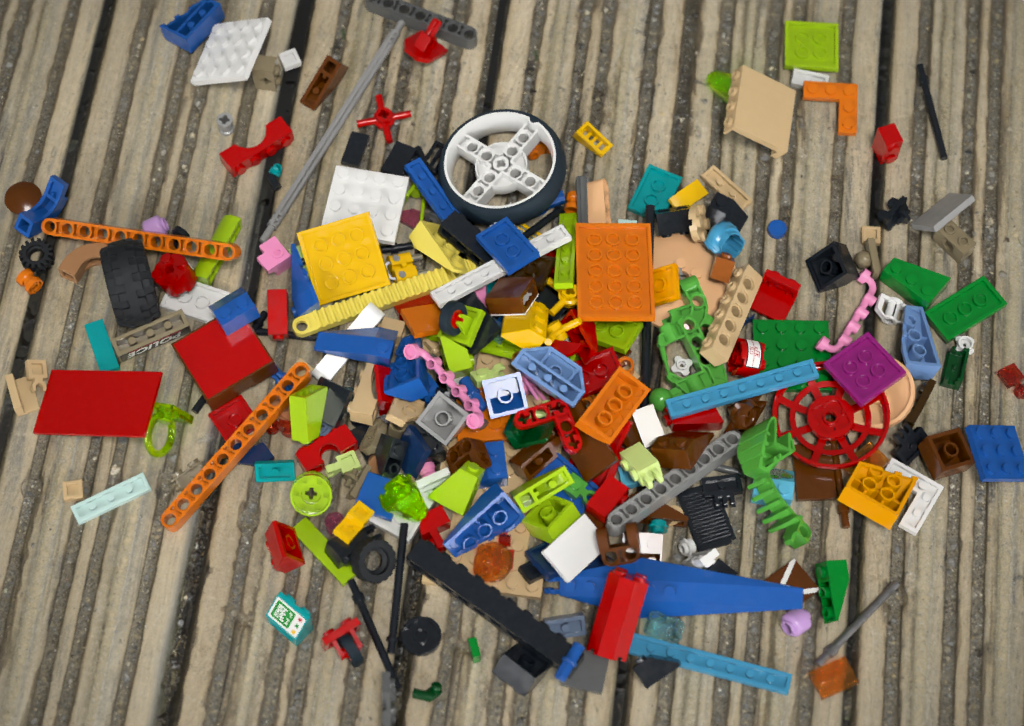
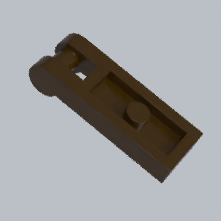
M930 378L927 384L923 383L918 391L921 396L919 399L915 398L912 407L913 411L906 416L902 425L908 423L911 428L914 427L937 381Z

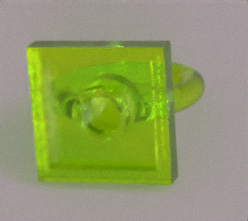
M155 402L147 434L144 438L147 452L155 458L165 456L174 444L176 435L175 422L192 424L194 417L174 405ZM157 422L168 426L167 440L160 450H156L152 444V432Z

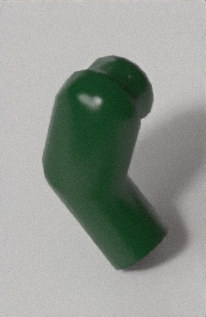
M433 682L432 686L426 691L414 688L412 698L431 702L441 695L442 685L439 682Z

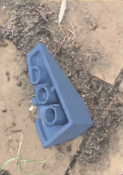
M906 305L904 307L901 340L902 357L906 368L914 379L929 380L930 378L933 379L941 368L939 357L923 307Z

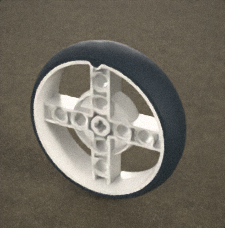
M511 109L487 111L470 118L460 125L446 141L438 164L439 184L450 203L467 220L486 227H490L494 222H498L505 217H508L515 226L536 218L555 201L562 189L566 176L565 151L554 130L532 114ZM498 132H517L509 142H497L486 146L478 141L487 135ZM540 141L549 149L552 157V167L546 180L529 171L527 156ZM460 156L475 165V176L477 178L464 195L458 192L453 183V170ZM518 190L528 196L513 204L502 206L486 205L495 194H508Z

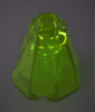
M398 474L384 486L385 493L384 495L381 493L379 496L381 507L391 514L412 522H419L427 516L428 507L415 478L411 474H406L407 476Z

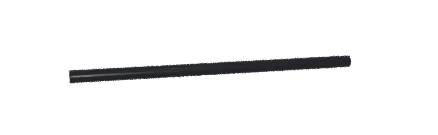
M646 205L645 223H651L653 262L655 206ZM643 322L640 382L650 388L652 322ZM650 391L641 402L640 408L649 405Z

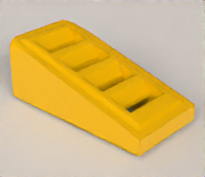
M588 121L572 136L600 158L613 147V144ZM593 136L594 138L590 141L588 138ZM596 140H598L599 143L597 145H594L593 143ZM604 144L605 147L600 150L599 147Z

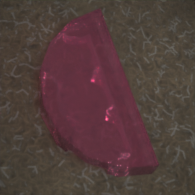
M415 209L402 211L400 223L414 230L420 221V211Z

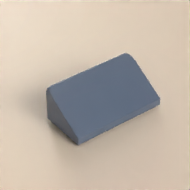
M583 612L543 618V622L549 625L551 631L554 633L558 632L565 638L587 635Z

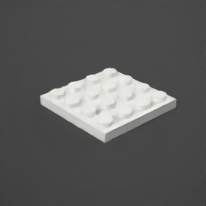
M268 17L214 25L190 82L194 86L248 80L272 21Z
M336 165L321 226L370 211L379 243L395 246L409 185V177Z

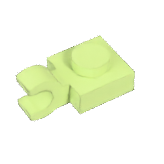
M498 363L491 370L488 367L480 368L470 372V379L477 388H481V381L504 376L505 374L499 371L504 370L505 367L502 363Z
M354 450L336 456V463L325 466V473L328 478L336 476L339 472L342 475L344 472L351 473L353 468L361 470V465Z

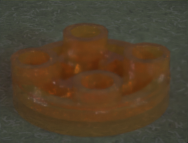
M497 542L479 545L474 558V574L490 583H497L505 579L512 567V555L509 549Z

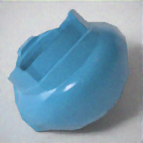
M722 221L712 226L704 244L714 254L726 252L735 259L742 251L745 240L740 236V232L735 225L729 221Z

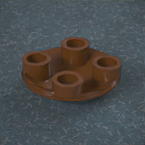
M18 182L6 191L4 197L5 205L11 212L19 214L34 207L42 198V193L38 186L31 182Z

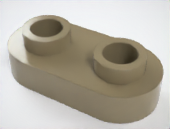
M378 418L374 421L373 426H369L359 446L361 452L365 455L375 453L381 433L386 434L387 423Z

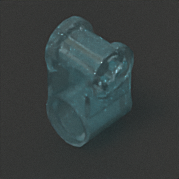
M651 611L648 614L644 633L649 637L675 644L682 639L685 624L679 618H674L658 611Z

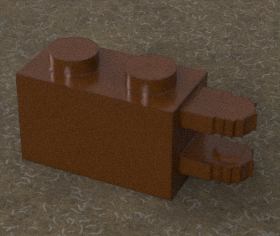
M551 433L547 442L523 448L509 460V463L519 477L530 481L558 457L555 451L562 445L558 435L556 436Z

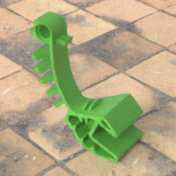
M772 416L743 432L738 443L737 455L744 475L754 479V483L747 486L748 490L757 488L759 495L751 498L753 503L760 499H763L765 505L756 510L757 513L760 514L769 509L772 512L762 522L765 525L778 519L768 531L773 533L786 527L783 535L784 543L786 546L790 545L796 549L809 543L811 530L802 520L803 516L797 515L785 502L771 478L770 471L778 465V462L796 451L791 433L777 438V419Z

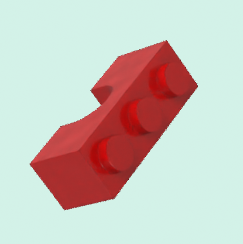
M343 424L338 428L334 427L327 435L319 436L312 444L299 448L295 453L296 461L304 472H321L325 470V464L321 457L326 451L332 450L339 455L352 450L355 452L358 450V442L346 424Z

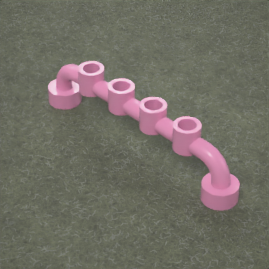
M864 268L856 279L861 284L866 282L869 285L868 292L862 298L860 305L854 311V315L846 324L845 330L839 336L835 345H830V339L827 337H821L815 346L820 352L825 350L829 353H836L843 346L847 347L853 340L849 337L850 334L857 333L861 327L858 321L860 319L863 321L869 314V311L866 310L867 306L872 307L876 302L877 298L874 295L877 287L868 269Z
M415 343L406 345L403 350L404 356L409 360L417 359L419 356L426 361L427 368L434 370L439 375V381L446 383L451 388L452 395L462 400L465 410L472 411L466 418L468 427L471 429L482 427L484 415L479 409V400L477 398H469L466 394L467 387L464 384L458 385L454 381V373L450 370L445 371L441 367V358L432 357Z

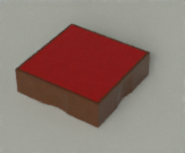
M216 318L171 344L212 411L234 399L247 388L255 386L279 372L273 358L250 323L227 336Z

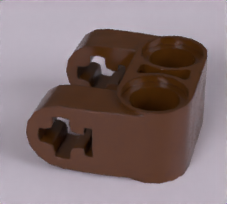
M465 437L446 453V461L451 475L467 461L474 462L485 470L491 466V459L485 443L479 439Z
M636 522L625 524L628 541L610 544L607 528L596 529L598 547L605 565L618 566L633 563L639 559L641 543ZM634 548L637 554L630 556L627 554L626 549ZM607 552H615L617 558L609 559L607 557Z

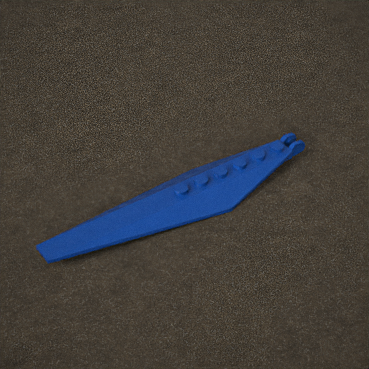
M639 558L636 562L617 566L627 569L629 574H644L647 576L646 580L650 581L639 618L803 609V588L648 558ZM605 565L582 570L569 583H566L561 576H558L547 582L560 581V588L547 587L544 588V593L559 594L563 597L599 606L609 571L614 570L616 566Z

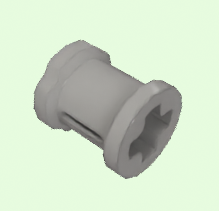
M221 113L217 116L216 122L221 135L229 136L235 130L232 124V116L229 113Z

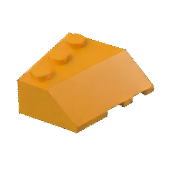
M859 461L837 500L890 530L919 477L912 476L909 478L902 476L901 472L894 471V473L884 471L880 466Z

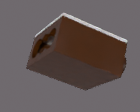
M534 277L499 278L485 297V304L491 316L526 315L539 295Z

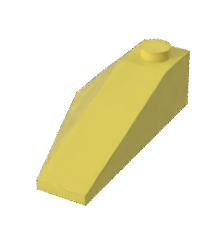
M420 220L409 235L413 247L452 272L468 273L463 258L458 255L460 251L438 233L440 224Z

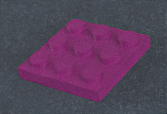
M866 332L823 363L824 369L861 408L906 376V371L869 332Z

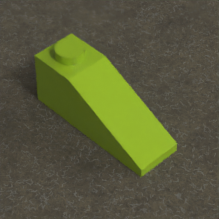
M565 465L525 482L509 493L521 512L525 513L573 484L574 481Z

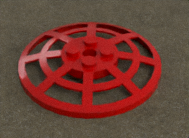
M826 361L814 362L817 371L825 370L823 363ZM815 380L808 381V386L799 392L794 401L783 397L788 387L777 391L772 407V416L777 419V437L779 438L787 433H791L792 438L796 437L804 447L813 451L810 460L797 452L791 454L810 466L834 470L855 466L859 461L863 462L871 457L882 445L887 435L890 424V408L884 392L861 408L857 403L850 406L847 401L842 399L845 390L837 381H820L817 383ZM826 387L837 388L835 396H822L819 389ZM812 392L815 401L810 407L807 408L800 405V401L808 393ZM878 400L883 410L882 429L871 427L872 416L869 405ZM779 404L790 408L789 421L792 429L790 431L781 433L778 422ZM862 409L865 413V426L854 423V413ZM796 412L807 416V425L797 428L795 421ZM829 414L834 415L836 420L829 422L825 419V416ZM851 430L862 433L851 445L845 439V436ZM812 432L819 438L816 447L808 443L801 435ZM867 435L879 436L878 441L869 452L860 458L856 456L853 450L863 443ZM836 440L842 448L838 450L823 449L826 441ZM821 454L828 456L846 454L851 461L836 465L818 463Z

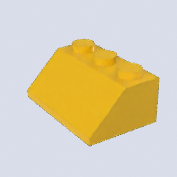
M534 301L526 315L503 316L501 337L522 349L540 347L546 339L549 309L543 303Z

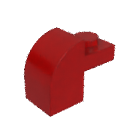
M442 505L428 511L420 522L421 539L432 542L441 553L446 552V547L442 544L444 541L440 533L451 527V521Z

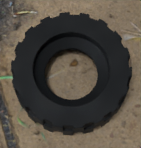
M368 538L356 544L357 546L352 550L350 565L358 579L370 583H382V581H386L393 574L392 572L396 567V553L392 545L388 544L389 542L382 539ZM371 551H377L381 555V564L376 570H369L365 564L366 556Z

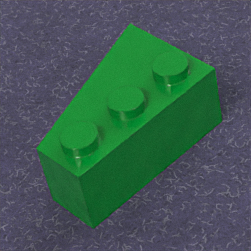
M894 257L883 269L879 281L912 305L923 307L925 312L944 292L951 278Z

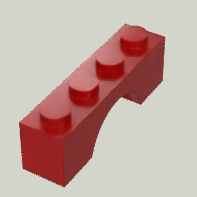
M281 116L265 125L266 136L257 146L243 148L234 144L219 153L221 163L233 178L244 174L250 167L258 165L263 159L273 156L278 150L289 146L294 141L293 131Z

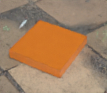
M436 303L401 309L400 315L414 339L439 333L441 310Z

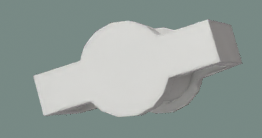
M881 293L878 296L874 310L883 323L887 325L903 324L904 307L906 304L899 298L889 297ZM884 302L887 304L885 313L882 311ZM899 310H902L903 313L900 321H898L897 316Z

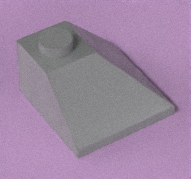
M438 391L415 422L447 446L467 425L466 418L471 413L465 410L459 403Z

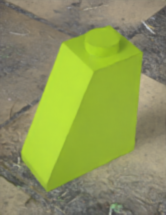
M310 384L289 395L292 440L300 441L301 444H309L312 440L319 437L328 391L327 386Z
M467 461L429 494L428 498L463 516L471 508L485 469L474 462Z

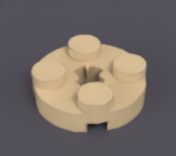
M704 204L694 205L689 209L688 219H692V225L689 226V230L694 242H704L707 238V230L710 229V220L705 216Z

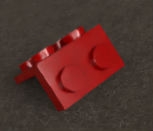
M767 269L750 309L771 320H785L799 295L801 284L794 279L782 276L777 271Z

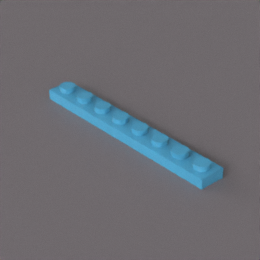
M813 359L670 398L665 400V405L671 420L812 381L819 378V373Z
M636 633L634 634L629 651L630 655L637 657L642 655L647 657L653 654L679 659L681 662L679 668L786 696L788 695L792 674Z

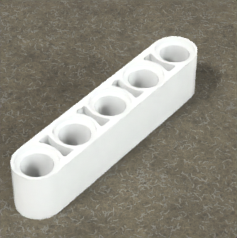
M370 302L348 329L374 328L383 319L385 313ZM326 354L311 374L318 380L320 376L332 380L349 358Z

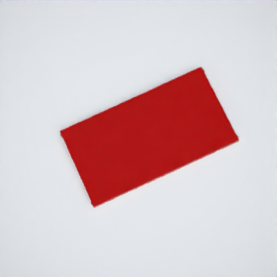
M51 370L33 433L37 435L145 438L163 373L153 371Z

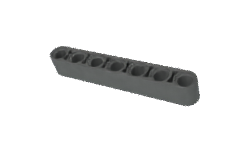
M365 0L367 11L397 23L399 20L405 21L404 26L417 31H426L432 19L437 18L442 22V25L435 35L436 38L467 50L474 49L477 46V31L469 25L404 0Z

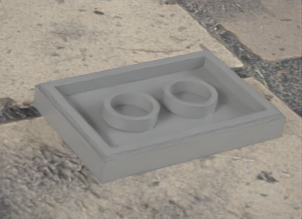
M948 193L912 222L911 226L914 230L937 232L972 204L975 199L973 195Z

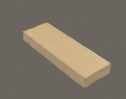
M715 165L711 166L700 177L714 192H719L734 199L742 210H745L753 202L744 191Z

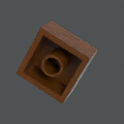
M960 427L927 436L917 446L933 481L965 472L975 463L973 454Z

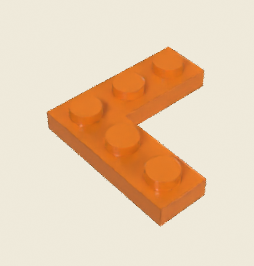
M804 81L802 100L838 102L837 135L856 136L858 84Z

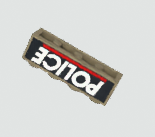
M180 309L111 339V343L121 363L190 333L191 329L183 310Z

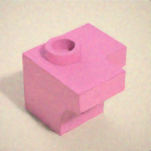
M275 236L259 246L263 254L257 257V261L268 274L274 272L278 276L291 267V255Z

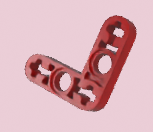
M561 399L520 410L515 414L513 424L517 429L526 430L553 421L563 448L568 454H576L582 448V439L577 427L574 426L575 422L569 406ZM557 405L559 408H563L561 413L559 412V410L553 411L550 416V411L554 410ZM543 410L546 418H537L535 412ZM531 413V418L527 419L525 424H523V422L518 421L520 416H522L523 419L529 418ZM561 423H569L571 430H562ZM571 440L573 443H577L575 449L573 446L569 447Z

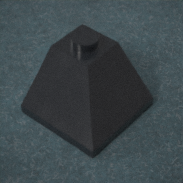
M719 192L714 196L705 214L706 218L710 220V229L722 221H729L740 232L748 219V215L734 199Z

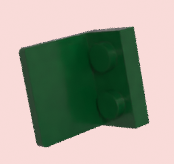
M511 414L504 429L506 437L515 450L547 442L555 425L551 421L526 430H519L513 424L515 414ZM520 416L518 421L523 422V424H525L526 420L529 418L523 419L522 416Z

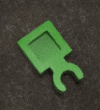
M572 472L571 477L574 483L562 491L574 500L580 497L581 502L586 506L588 502L586 497H592L595 492L585 489L588 483Z

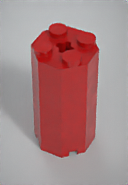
M616 566L614 570L609 571L586 650L590 652L591 649H594L593 654L613 661H617L618 657H622L621 662H626L650 581L646 580L647 576L644 574H629L627 569Z

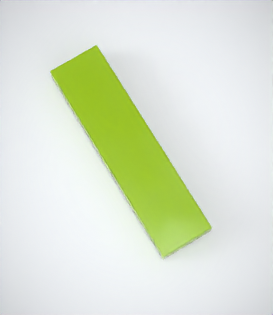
M306 517L293 527L295 528L298 540L343 587L348 584L349 580L356 577L351 565L343 566L340 569L334 565L324 552L328 540Z

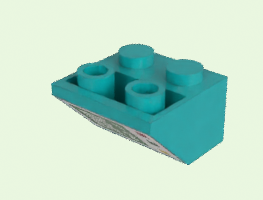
M280 591L269 608L266 619L268 623L298 647L313 630L311 613L302 606L300 608L297 606L295 599L291 595H284Z

